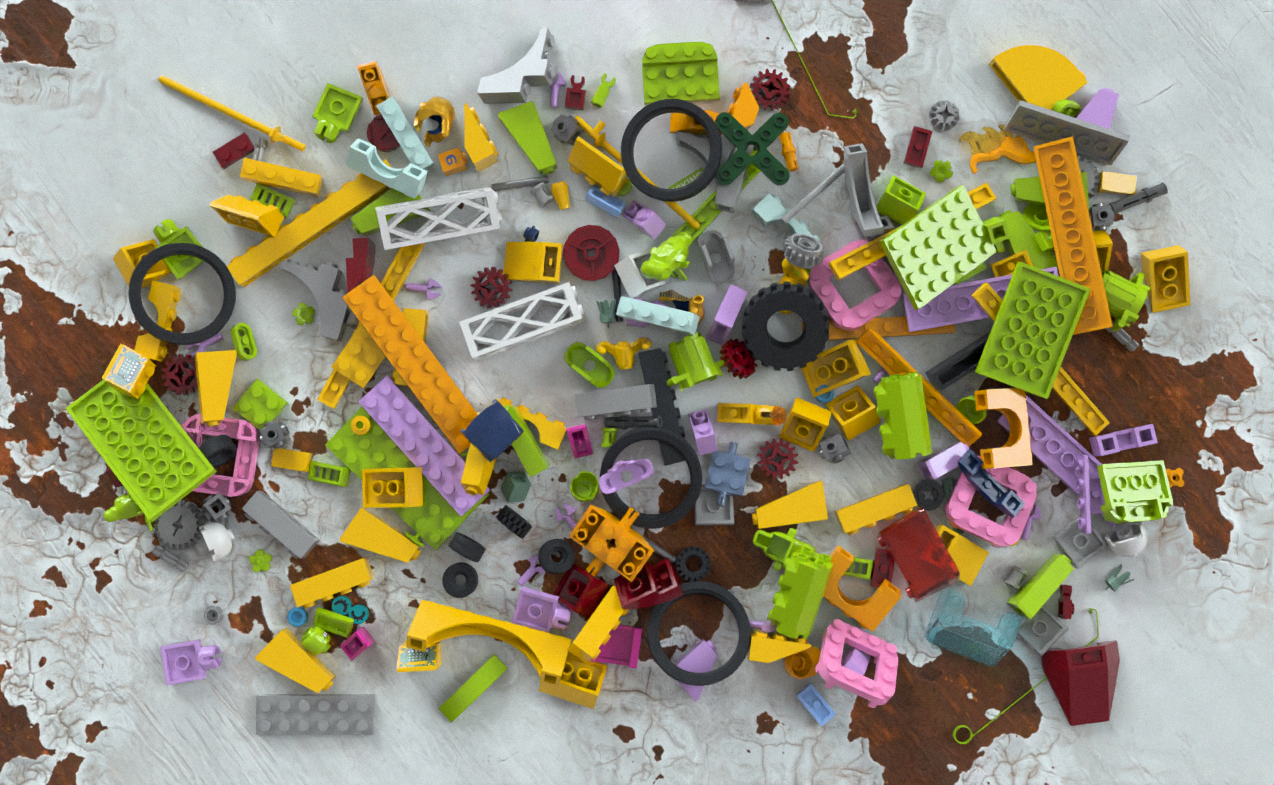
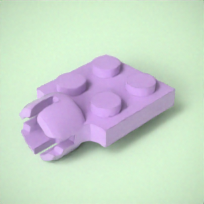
M522 586L512 624L526 626L549 633L551 628L567 630L572 610L558 603V596Z
M201 639L160 647L166 685L207 678L206 671L218 668L222 662V657L212 658L213 655L221 653L217 645L202 646Z

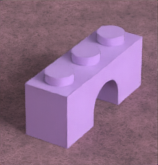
M1153 424L1089 438L1093 456H1103L1125 449L1158 443Z

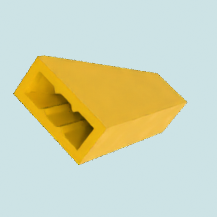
M237 350L196 352L194 356L201 424H207V427L219 426V423L224 420Z
M471 443L461 484L465 492L470 495H484L497 458L490 463Z
M823 481L813 482L754 509L755 513L752 514L753 525H757V528L761 529L828 519Z
M363 507L360 508L339 539L343 543L407 563L412 560L415 561L421 553L419 550L421 546L412 542L404 533Z
M288 628L282 629L255 657L258 662L316 693L322 690L326 692L334 684L332 680L336 676L315 655L302 646V642Z

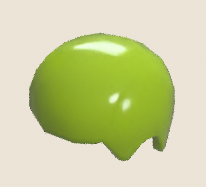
M975 395L966 396L956 404V409L972 424L981 423L987 416V410L976 411Z
M581 471L573 478L570 486L573 498L579 502L593 500L599 492L597 476L591 472Z

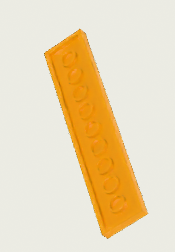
M1072 136L1033 146L1060 277L1090 288L1073 335L1111 328L1113 325L1074 138Z
M375 275L371 276L344 295L342 299L458 454H460L470 446V442L462 435L460 430H466L468 425L477 416V412Z

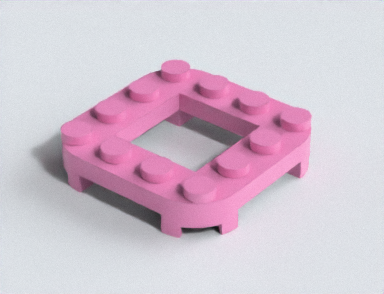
M865 239L851 242L823 259L819 266L811 269L808 278V288L813 290L815 295L823 301L824 307L833 321V326L845 331H856L859 327L885 311L891 310L902 294L899 281L883 258L864 267L880 291L852 309L848 308L829 280L834 277V274L828 264L868 243Z
M195 414L188 418L181 426L198 448L202 445L203 434L214 436L228 435L230 438L239 439L233 477L213 474L193 491L216 495L220 493L228 497L241 496L248 493L254 482L260 445L259 429L245 420L224 418L219 423V426L207 427V424H201L200 414Z
M1010 467L985 469L1003 488L1012 490L1025 503L1014 518L1006 514L1003 524L1000 525L968 510L976 489L961 471L949 501L945 504L944 508L946 516L951 523L950 525L955 529L959 528L985 540L996 548L1007 547L1017 542L1022 535L1036 500V483L1025 474Z
M835 619L821 636L823 642L819 663L815 668L816 673H820L821 677L826 681L825 686L829 689H832L834 685L867 699L868 706L875 708L877 705H886L895 692L898 668L897 647L857 627ZM844 643L874 656L873 663L876 664L874 680L841 666Z

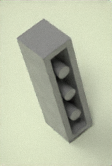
M654 384L575 394L578 417H584L585 420L596 419V415H603V418L614 417V413L621 412V416L632 415L633 410L647 413L651 412V408H657Z
M256 491L242 508L246 512L245 516L253 522L257 521L262 531L267 534L271 533L275 537L274 541L280 546L285 545L289 549L288 552L296 559L305 558L320 541L263 491Z

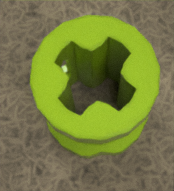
M601 428L603 440L600 447L609 448L616 441V433L619 429Z

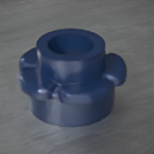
M535 226L526 228L523 234L525 242H535L540 231Z

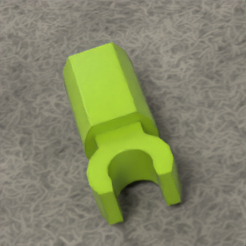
M606 73L602 75V84L598 86L591 100V104L598 108L603 107L610 93L609 89L616 83V78L614 77L611 82H606Z

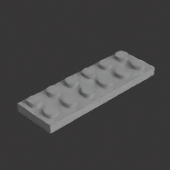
M1022 100L1019 101L1004 126V131L1044 144L1073 136L1077 155L1108 165L1113 164L1129 142L1130 137L1129 135Z
M258 694L256 696V735H373L375 694Z

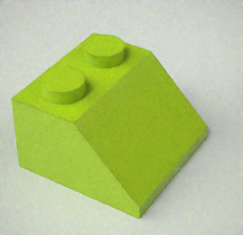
M893 175L881 195L876 208L881 215H888L897 224L903 225L916 216L926 193Z

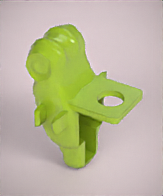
M678 232L676 236L669 237L662 242L658 248L652 247L649 252L651 254L650 259L643 262L641 272L648 278H654L658 281L666 280L669 276L687 281L688 278L680 267L687 268L690 263L686 259L689 255L688 248L693 242L692 236L687 232Z
M129 493L122 494L116 498L114 506L103 514L107 522L128 519L143 514L147 529L150 532L153 531L151 521Z
M790 528L787 534L779 531L765 532L760 529L753 537V544L760 547L768 558L775 561L772 568L776 571L781 570L786 558L790 557L792 551L795 552L796 550H801L802 547H809L813 552H816L815 547L795 538L797 530Z

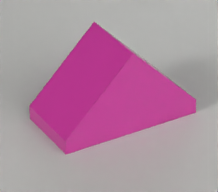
M586 424L566 429L574 459L593 454Z
M362 627L353 633L340 647L349 659L353 661L374 644L375 640Z

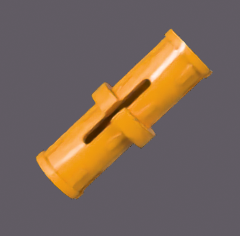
M784 132L779 136L782 146L781 154L785 159L787 170L794 172L799 169L795 154L797 151L793 146L791 133Z

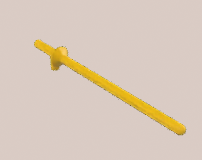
M165 76L158 78L160 83L269 135L271 143L276 141L283 142L302 152L306 149L305 144L282 134L280 126L272 129Z
M577 115L575 117L579 121L577 125L595 140L593 147L602 146L622 164L621 153L606 141V132H603L601 135L599 134L606 124L600 120L592 128ZM637 168L638 172L644 180L658 187L654 182H652L645 174H643ZM663 201L694 229L700 227V224L676 202Z

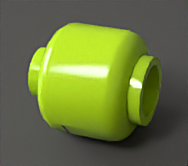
M319 626L309 627L301 637L302 646L312 655L324 654L331 646L329 644L330 635Z

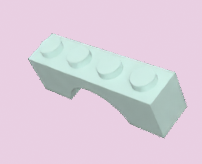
M392 96L378 104V110L411 164L424 170L433 167L435 164L394 97Z
M359 138L350 146L346 166L414 199L423 190L428 172L411 163L403 169L391 168L379 158L376 146Z
M768 193L753 208L751 213L766 226L771 223L783 224L780 218L790 209H785L777 196H772ZM793 217L785 224L793 235L806 234L822 243V240L817 235H812L808 231L809 228L802 221L798 222Z
M624 296L620 298L616 315L624 319L650 323L694 336L700 318L695 313Z

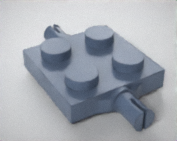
M730 442L728 452H712L705 483V489L719 494L717 505L720 506L721 504L722 507H725L727 496L735 495L742 497L750 458L741 457L736 454L738 445L736 442L734 448V442Z

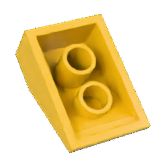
M1176 245L1142 252V273L1145 275V285L1150 287L1147 295L1151 312L1155 313L1189 306L1188 251Z
M856 339L848 340L817 355L818 358L814 362L810 361L806 367L801 368L813 398L871 375ZM821 385L830 386L828 388H822L818 392L815 391L816 388H818Z
M422 467L362 469L363 508L423 506Z

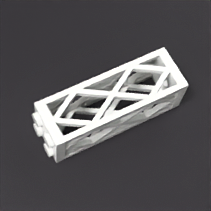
M490 187L375 207L384 250L499 229V223H502L501 212L496 209V204H499L498 195ZM482 197L483 204L472 199ZM461 202L479 209L464 223L446 217ZM445 204L437 213L423 209L425 207ZM410 212L429 218L414 233L396 226ZM396 213L389 221H386L385 215ZM439 222L451 227V228H445V229L430 231V230H432ZM389 232L401 237L390 239Z
M567 282L460 321L459 324L472 359L478 362L584 323L582 318L586 316L582 305H577L576 303L579 297L575 286L571 287L570 283ZM564 295L565 300L557 299V297ZM542 305L561 308L549 324L530 320ZM526 309L520 318L508 316ZM570 312L571 317L563 320ZM496 321L514 325L501 341L484 338ZM479 326L477 330L474 332L473 328ZM524 327L537 329L518 336ZM478 344L487 345L490 347L480 350Z

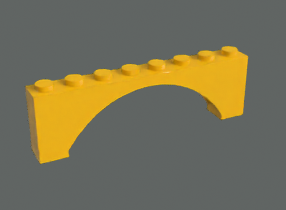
M421 600L407 634V648L425 652L426 648L433 644L456 636L484 635L493 637L512 645L523 653L536 669L540 677L539 683L559 688L569 654L567 649L570 647L572 639L488 616L478 615L470 611H463L451 606H444L432 601Z

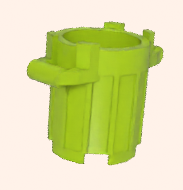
M1101 271L1110 315L1116 317L1112 330L1115 332L1124 326L1129 327L1130 324L1128 323L1131 321L1135 323L1139 318L1137 314L1146 300L1147 291H1150V287L1142 284L1145 277L1142 272L1136 274L1129 281L1112 271Z
M696 332L695 336H685L677 343L673 341L668 344V352L678 376L667 380L668 386L671 387L678 383L682 392L684 388L688 389L708 379L709 381L715 380L717 375L723 376L720 369L723 368L725 362L720 360L714 363L706 340L701 332Z

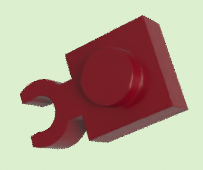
M572 75L570 81L573 88H567L564 106L568 109L584 110L586 90L581 88L585 85V78L582 76L581 82L575 83V76Z
M1060 585V598H1058L1059 618L1071 619V616L1074 614V604L1070 599L1072 586Z

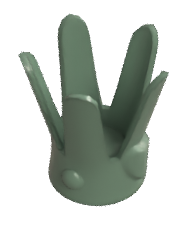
M616 299L610 302V307L608 300H604V303L601 301L600 304L596 301L600 311L601 323H607L609 328V323L615 322L616 319L614 316Z
M1120 564L1115 572L1104 580L1108 585L1105 590L1111 588L1116 592L1120 586L1135 579L1125 582L1129 579L1130 572H1126L1116 578L1122 569V564Z

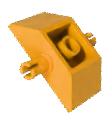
M593 505L589 506L569 535L570 538L595 555V558L586 568L588 573L595 567L591 575L597 576V573L606 563L632 582L654 552V549L644 537L631 528L633 522L640 515L637 510L631 517L630 515L635 509L629 507L626 514L620 520L608 511ZM612 538L616 540V541L614 542L615 544H612V543L610 542V540H611Z

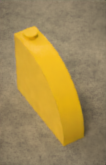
M1017 46L1000 53L989 63L990 67L1018 103L1022 100L1049 110H1053L1052 108L1057 101L1068 99L1088 83L1084 73L1079 71L1069 59L1059 52L1043 46Z

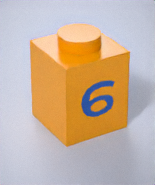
M459 147L437 154L445 176L467 170L466 163H469L466 153L461 152Z

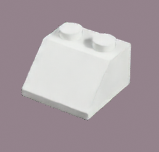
M650 250L630 255L614 265L629 297L632 299L643 296L669 283L668 279L658 281L654 278H648L641 272L643 262L650 259Z

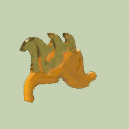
M1005 125L998 126L1002 132H998L991 127H983L982 130L986 131L985 135L969 131L962 134L959 142L965 140L971 146L972 157L969 161V166L972 174H976L978 171L976 168L977 163L998 161L1001 156L1019 164L1036 163L1035 153L1029 150L1021 136L1016 135L1013 138L1012 133L1004 131Z

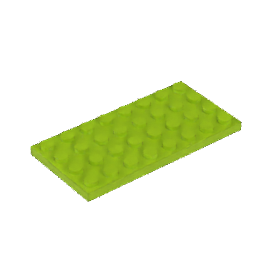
M102 380L66 407L74 421L151 522L155 521L217 472L148 383H146L145 390L140 397L135 399L117 392L107 382Z
M363 407L325 444L361 480L362 469L416 467ZM356 416H365L370 421V430L364 435L355 434L351 429V421ZM358 422L357 427L359 429L363 428V422ZM422 474L423 506L390 508L415 532H419L420 536L436 551L490 495L489 493L463 516H460Z

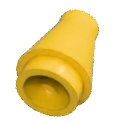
M561 181L551 184L552 189L550 191L559 210L570 208L569 188L566 182Z

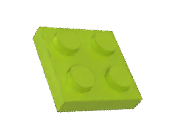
M257 378L233 409L260 430L264 428L265 423L275 420L288 402Z

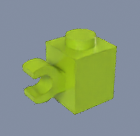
M995 216L982 221L988 240L994 245L997 253L1005 251L1002 241L1010 238L1006 220Z

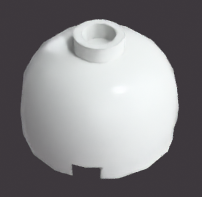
M210 522L199 526L213 562L227 556L232 549L231 540L235 539L231 529H226L219 522Z
M1138 522L1139 524H1117L1112 527L1114 531L1109 534L1108 531L1106 532L1105 539L1107 544L1116 555L1135 557L1146 547L1147 533L1141 522Z

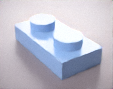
M594 185L586 194L585 200L618 218L627 203L617 197L604 195L599 190L600 188Z
M811 683L796 694L821 727L836 715L834 710Z

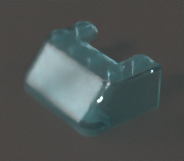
M942 586L925 632L927 641L935 646L991 667L997 665L1013 646L1023 617L1007 612L1001 616L996 628L961 614L965 605L963 594Z

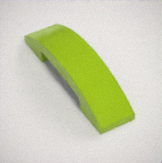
M494 654L438 709L452 723L508 667Z

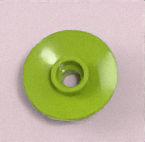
M1030 204L1024 208L1022 216L1031 228L1039 231H1050L1045 206Z

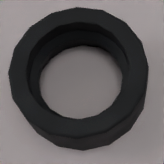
M228 435L215 436L199 447L214 468L226 464L237 453V448Z

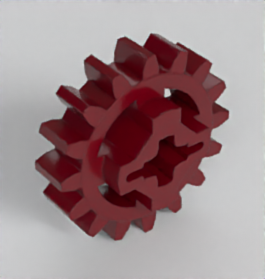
M766 69L765 74L759 71L758 77H753L754 83H750V88L753 89L751 92L758 102V106H764V111H766L767 107H770L771 111H774L775 106L780 109L782 106L781 102L786 104L787 99L785 97L790 96V92L787 90L791 86L786 84L788 78L782 79L783 73L781 72L777 75L776 69L772 73H769V70ZM768 87L772 88L771 93L768 92Z
M485 267L484 273L478 271L479 277H473V280L476 282L470 285L475 288L471 294L477 295L474 300H481L480 306H485L487 303V308H492V306L498 308L499 303L505 305L504 299H510L508 292L513 291L508 286L512 284V281L506 280L509 275H502L503 270L499 269L497 271L496 267H491V270ZM487 276V280L481 283L482 280ZM492 285L498 289L491 290L485 286ZM502 292L500 297L496 299L497 295Z
M737 338L734 340L730 339L721 346L722 349L719 353L723 356L720 357V360L725 362L723 367H728V373L733 372V377L738 376L739 379H747L756 372L755 368L758 367L755 363L756 360L751 356L750 350L746 349L743 340L739 342Z
M178 354V359L172 356L171 363L165 362L168 366L167 369L162 368L166 375L161 376V378L167 380L164 386H170L168 391H175L176 395L183 393V395L188 396L189 391L196 393L195 358L191 359V355L188 354L185 357L183 354ZM189 364H191L194 369H190ZM173 380H176V381L178 382V385H179L180 387H178V386L173 382Z
M773 438L772 444L766 441V447L760 446L759 448L762 454L756 455L761 458V460L757 461V464H762L759 470H766V477L772 474V479H775L778 475L781 480L783 479V474L789 477V470H796L793 464H798V461L794 460V457L798 456L796 453L793 454L795 446L790 448V442L787 441L784 444L783 438H780L778 442ZM779 446L785 448L788 451V453L785 454L782 451H780ZM771 448L772 453L769 457L765 458L766 452ZM776 453L778 456L786 457L780 460L779 464L776 461H769V459L776 457ZM787 460H790L788 467L785 470H783V465L785 464V462ZM766 464L774 466L776 472L770 470Z

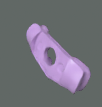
M634 459L630 461L621 460L610 470H607L608 473L600 477L599 486L603 493H613L654 474V467L648 459L636 461ZM629 471L632 474L631 481L624 482L621 478L622 472Z

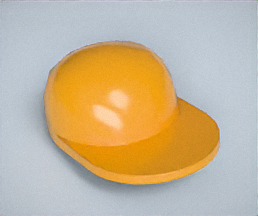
M811 646V648L785 657V671L789 676L796 679H805L817 675L818 673H816L815 668L819 663L821 650Z

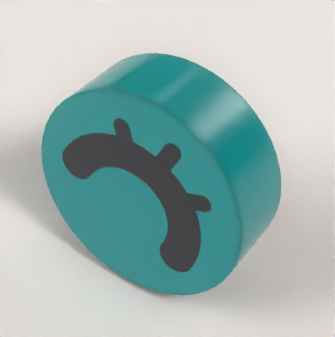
M347 596L336 597L332 602L333 612L341 615L348 614L352 608V601Z
M357 604L349 610V618L354 619V624H362L369 617V610L365 605Z

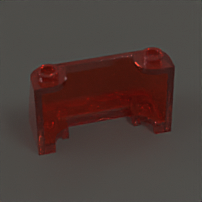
M922 506L878 532L877 540L880 546H885L891 552L907 582L905 591L910 599H914L915 603L958 582L960 577L959 570Z

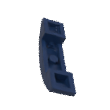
M968 449L957 462L971 485L986 500L1005 514L1014 518L1025 505L1012 490L1006 491L985 469H982L981 465L984 462L971 449Z

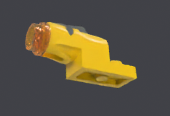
M718 403L717 422L780 425L785 423L787 418L786 410L780 406Z

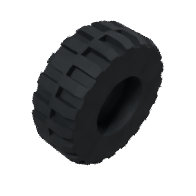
M784 281V284H777L776 282L770 284L768 288L763 287L758 291L757 295H753L744 310L742 338H744L745 347L747 350H750L751 356L755 360L761 361V365L765 367L772 366L776 371H780L781 368L787 369V371H794L795 367H800V369L806 367L808 362H814L818 358L817 355L823 352L825 343L829 338V318L823 301L815 295L813 290L806 289L804 285L799 283L794 285L791 282ZM787 310L798 314L804 323V330L801 336L790 342H781L771 337L767 330V323L774 313Z

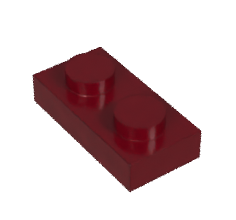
M917 126L913 127L903 164L917 168L923 167L933 131Z
M244 132L212 153L220 166L226 169L252 153L255 147Z
M876 548L870 582L871 587L879 588L885 579L890 583L892 582L896 551Z

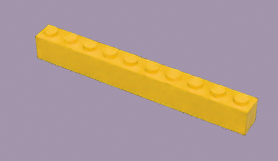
M386 159L382 161L387 166L391 167V165L388 163ZM360 173L357 175V179L352 182H346L341 186L342 189L336 193L328 194L321 203L313 204L308 212L297 215L290 224L282 225L275 237L267 235L260 244L249 247L246 250L247 253L241 257H234L230 264L227 265V268L237 283L245 288L279 265L281 261H285L391 188Z

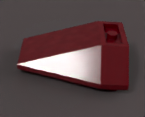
M1117 640L1098 642L1094 646L1071 649L1052 648L1040 656L1042 670L1070 726L1110 720L1120 663Z

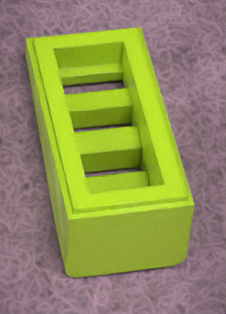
M259 183L256 184L250 197V201L257 200L266 206L269 204L273 205L276 198L279 197L276 207L287 218L295 202L294 199ZM269 194H272L268 204L265 203ZM286 200L287 202L282 211L280 210V208L282 206L283 201Z
M311 461L307 479L347 487L351 470L344 466ZM320 466L319 476L316 477L317 468ZM325 468H327L326 478H324ZM333 469H334V470H335L334 478H333V480H331V479H332V474H333Z
M854 557L850 572L846 571L843 575L871 580L874 560ZM856 562H859L858 573L854 572ZM864 563L867 564L866 574H862Z

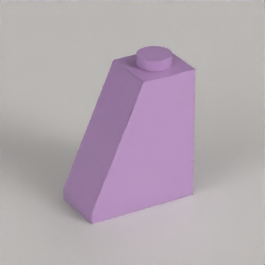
M1100 89L1075 118L1110 129L1119 94L1114 93L1111 89Z
M730 284L706 339L720 345L725 344L748 293L747 291Z
M957 442L917 462L926 480H934L959 466L957 462L969 447L963 444V442Z
M702 639L675 665L689 672H709L717 657L715 652L717 648L710 640L706 642ZM679 682L696 702L704 686H693Z
M851 646L842 654L841 666L864 675L871 655Z

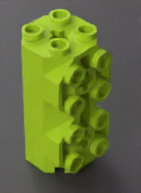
M918 372L907 373V375L900 376V374L881 378L878 386L874 387V396L877 398V415L885 420L884 424L880 425L879 428L880 435L883 438V454L888 455L891 459L898 460L916 458L919 453L922 456L933 453L922 377L919 376Z
M802 547L801 550L792 551L790 557L786 558L783 568L786 569L785 573L780 576L778 581L780 590L775 593L772 603L775 604L774 608L769 611L767 620L771 621V625L777 626L776 631L793 639H798L799 635H803L802 639H807L810 636L833 567L832 558L829 555L818 554L809 547Z

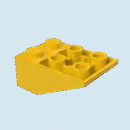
M466 103L464 104L465 149L479 173L497 163L496 156L499 154L492 140L487 141L490 138L483 124H478L481 121L474 107L469 108Z
M506 242L503 275L508 274L509 277L506 280L560 285L563 256L562 243Z
M937 524L920 559L972 586L989 552L944 525Z
M754 630V633H751L750 646L746 656L750 661L770 663L811 648V644L806 639H802L803 636L793 639L787 638V636L781 633L773 632L772 636L767 635L764 631Z

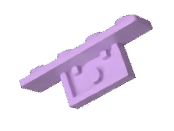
M1081 455L1076 460V470L1079 471L1077 490L1080 494V498L1077 501V507L1080 510L1078 527L1081 533L1091 534L1090 514H1103L1100 506L1105 505L1099 475H1089L1088 455Z

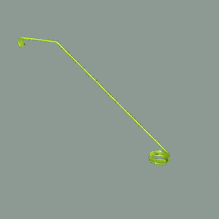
M772 0V2H773V4H774V6H775V8H776V10H777V12H778V9H777V7H776L774 1ZM779 14V17H780V19H781V21H782V23H783V25H784V27H785V29H786V31H787V33H788V35H789V37H790V39H791V41H792V43H793V45H794V47H795V49H796V51H797V53H798V55H799V57H800V59H801V61H802V63H803V65H804V67H805V69H806V66H805V64H804V62H803V60H802V58H801V56H800V54H799V52H798V50H797V48H796V46H795V44H794V42H793V40H792V38H791V36H790V34H789V32H788V30H787V28H786V26H785V24H784V22H783V20H782V18H781V16H780V14ZM806 69V72H807V74H808L810 80L812 81V79H811V77H810V75H809V73H808V71H807V69ZM814 85V88H815V90H816V92H817V94H818V96H819V98H820V100H821V102H822V104H823V106H824V108H825V110H826V112H827V114H828L829 116L844 117V118H851V119H853V118L856 117V114H857L856 108H855V110L852 111V112L855 114L854 117H846V116H839V115H831V114H829L828 111H827V109H826V107H825V105H824V103H823V101H822V99H821V97H820V95H819V93H818V91H817V89H816V87H815V85Z
M1089 608L1090 610H1088L1089 614L1092 613V610L1096 611V609ZM1096 611V619H1097L1096 621H1097V635H1098V636H1097L1095 639H1093L1091 642H1089L1086 646H1088L1090 643H1092L1094 640H1096V639L1099 637L1098 616H1097L1098 614H1097V611ZM1045 677L1041 682H1039L1037 685H1035L1032 689H1030L1027 693H1025L1022 697H1024V696H1025L1026 694H1028L1031 690H1033L1036 686H1038L1040 683H1042V682L1046 679V677ZM1020 697L1017 701H1015L1013 704H1011L1007 709H1005L1003 712H1001L997 717H995L993 720H991L988 724H990L992 721H994L996 718H998L1002 713H1004L1006 710H1008L1012 705H1014L1016 702H1018L1022 697ZM959 725L954 729L953 737L959 744H967L972 740V737L987 725L974 735H972L970 728L965 725ZM962 727L967 728L970 732V737L965 742L957 741L955 736L956 731Z

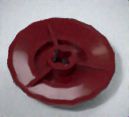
M586 225L577 228L568 236L564 244L563 258L566 267L574 276L586 281H597L607 277L614 271V265L619 262L620 249L616 238L609 230L597 225ZM593 249H594L596 256H595V257L591 256V257L589 258L587 251H588V250L593 251Z

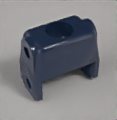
M496 399L492 401L493 404L487 407L472 420L466 430H460L462 435L490 463L524 432L509 412Z

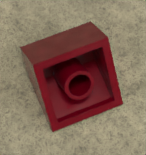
M573 564L565 572L553 595L558 596V601L574 612L590 618L609 584Z

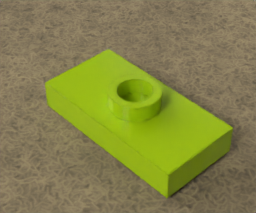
M1051 231L1038 232L1034 235L1043 252L1055 251Z
M320 607L315 610L314 627L319 626L323 630L346 638L351 636L354 619Z

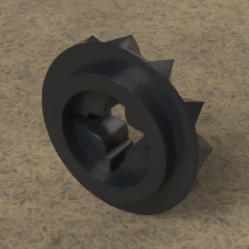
M923 480L915 486L913 495L919 508L930 511L937 509L942 504L944 491L939 483L933 480ZM932 490L931 496L933 499L928 498L924 501L925 494L923 491L929 492Z

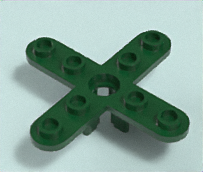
M722 112L716 117L715 124L718 130L738 149L718 168L716 180L719 184L724 186L730 185L751 163L773 184L782 186L788 182L790 177L789 171L767 150L787 129L789 120L785 114H773L753 135L730 113ZM749 145H754L753 150L757 151L753 156L748 155L746 152Z

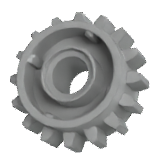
M806 234L789 236L783 244L782 251L785 252V258L791 264L800 268L809 269L819 266L825 256L822 244L814 237Z

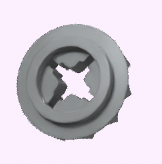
M948 100L937 102L929 112L931 124L942 131L954 128L960 118L959 109H957L955 103L948 102ZM946 109L950 117H947L944 121L943 116L939 113H943Z

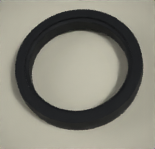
M680 99L659 100L642 108L628 123L621 141L622 164L629 180L643 194L661 201H683L702 192L716 176L722 159L721 136L713 119L697 105ZM666 113H682L694 118L704 127L710 142L709 159L702 173L688 185L675 189L659 188L648 183L642 178L634 162V145L640 130L651 119Z
M172 243L154 249L135 267L129 283V303L138 323L155 338L176 345L196 344L216 335L229 321L236 302L234 280L225 263L210 250L190 243ZM174 255L193 256L208 263L218 274L224 291L223 305L215 320L205 328L191 333L171 332L157 325L146 313L141 300L143 280L150 268L166 257Z
M640 427L623 434L609 447L601 464L600 477L608 473L607 470L613 467L617 456L633 443L643 440H656L675 448L683 456L689 468L690 488L687 495L678 506L665 513L644 514L639 512L640 515L632 524L648 529L662 528L678 522L693 508L702 488V469L696 452L679 434L662 427ZM616 491L609 494L602 492L610 509L622 519L629 506L620 499Z
M704 581L683 583L680 585L683 592L682 596L657 604L653 608L647 627L649 649L657 665L671 678L693 686L715 684L733 674L744 661L751 639L749 619L742 604L727 589ZM707 595L716 598L730 609L736 619L739 631L736 650L724 665L713 671L694 673L683 670L668 659L661 647L659 640L661 620L673 603L686 596Z

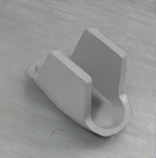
M715 230L702 233L698 237L697 243L711 281L715 284L730 281L735 273V258L728 238L723 237L721 233ZM714 252L719 253L721 256V260L718 263L711 262L710 255Z

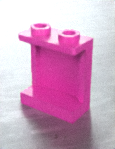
M619 624L615 631L611 629L609 635H611L610 639L605 645H600L598 649L601 652L595 660L591 658L590 662L597 661L629 666V668L637 669L642 627Z

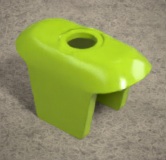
M575 342L566 350L564 355L565 362L594 386L604 388L614 379V367L589 346L582 342ZM587 360L595 362V368L592 371H588L584 367Z

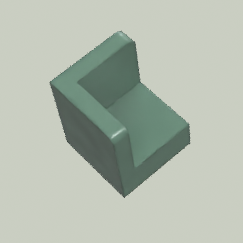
M524 471L508 472L500 489L507 503L520 502L525 500L531 483Z

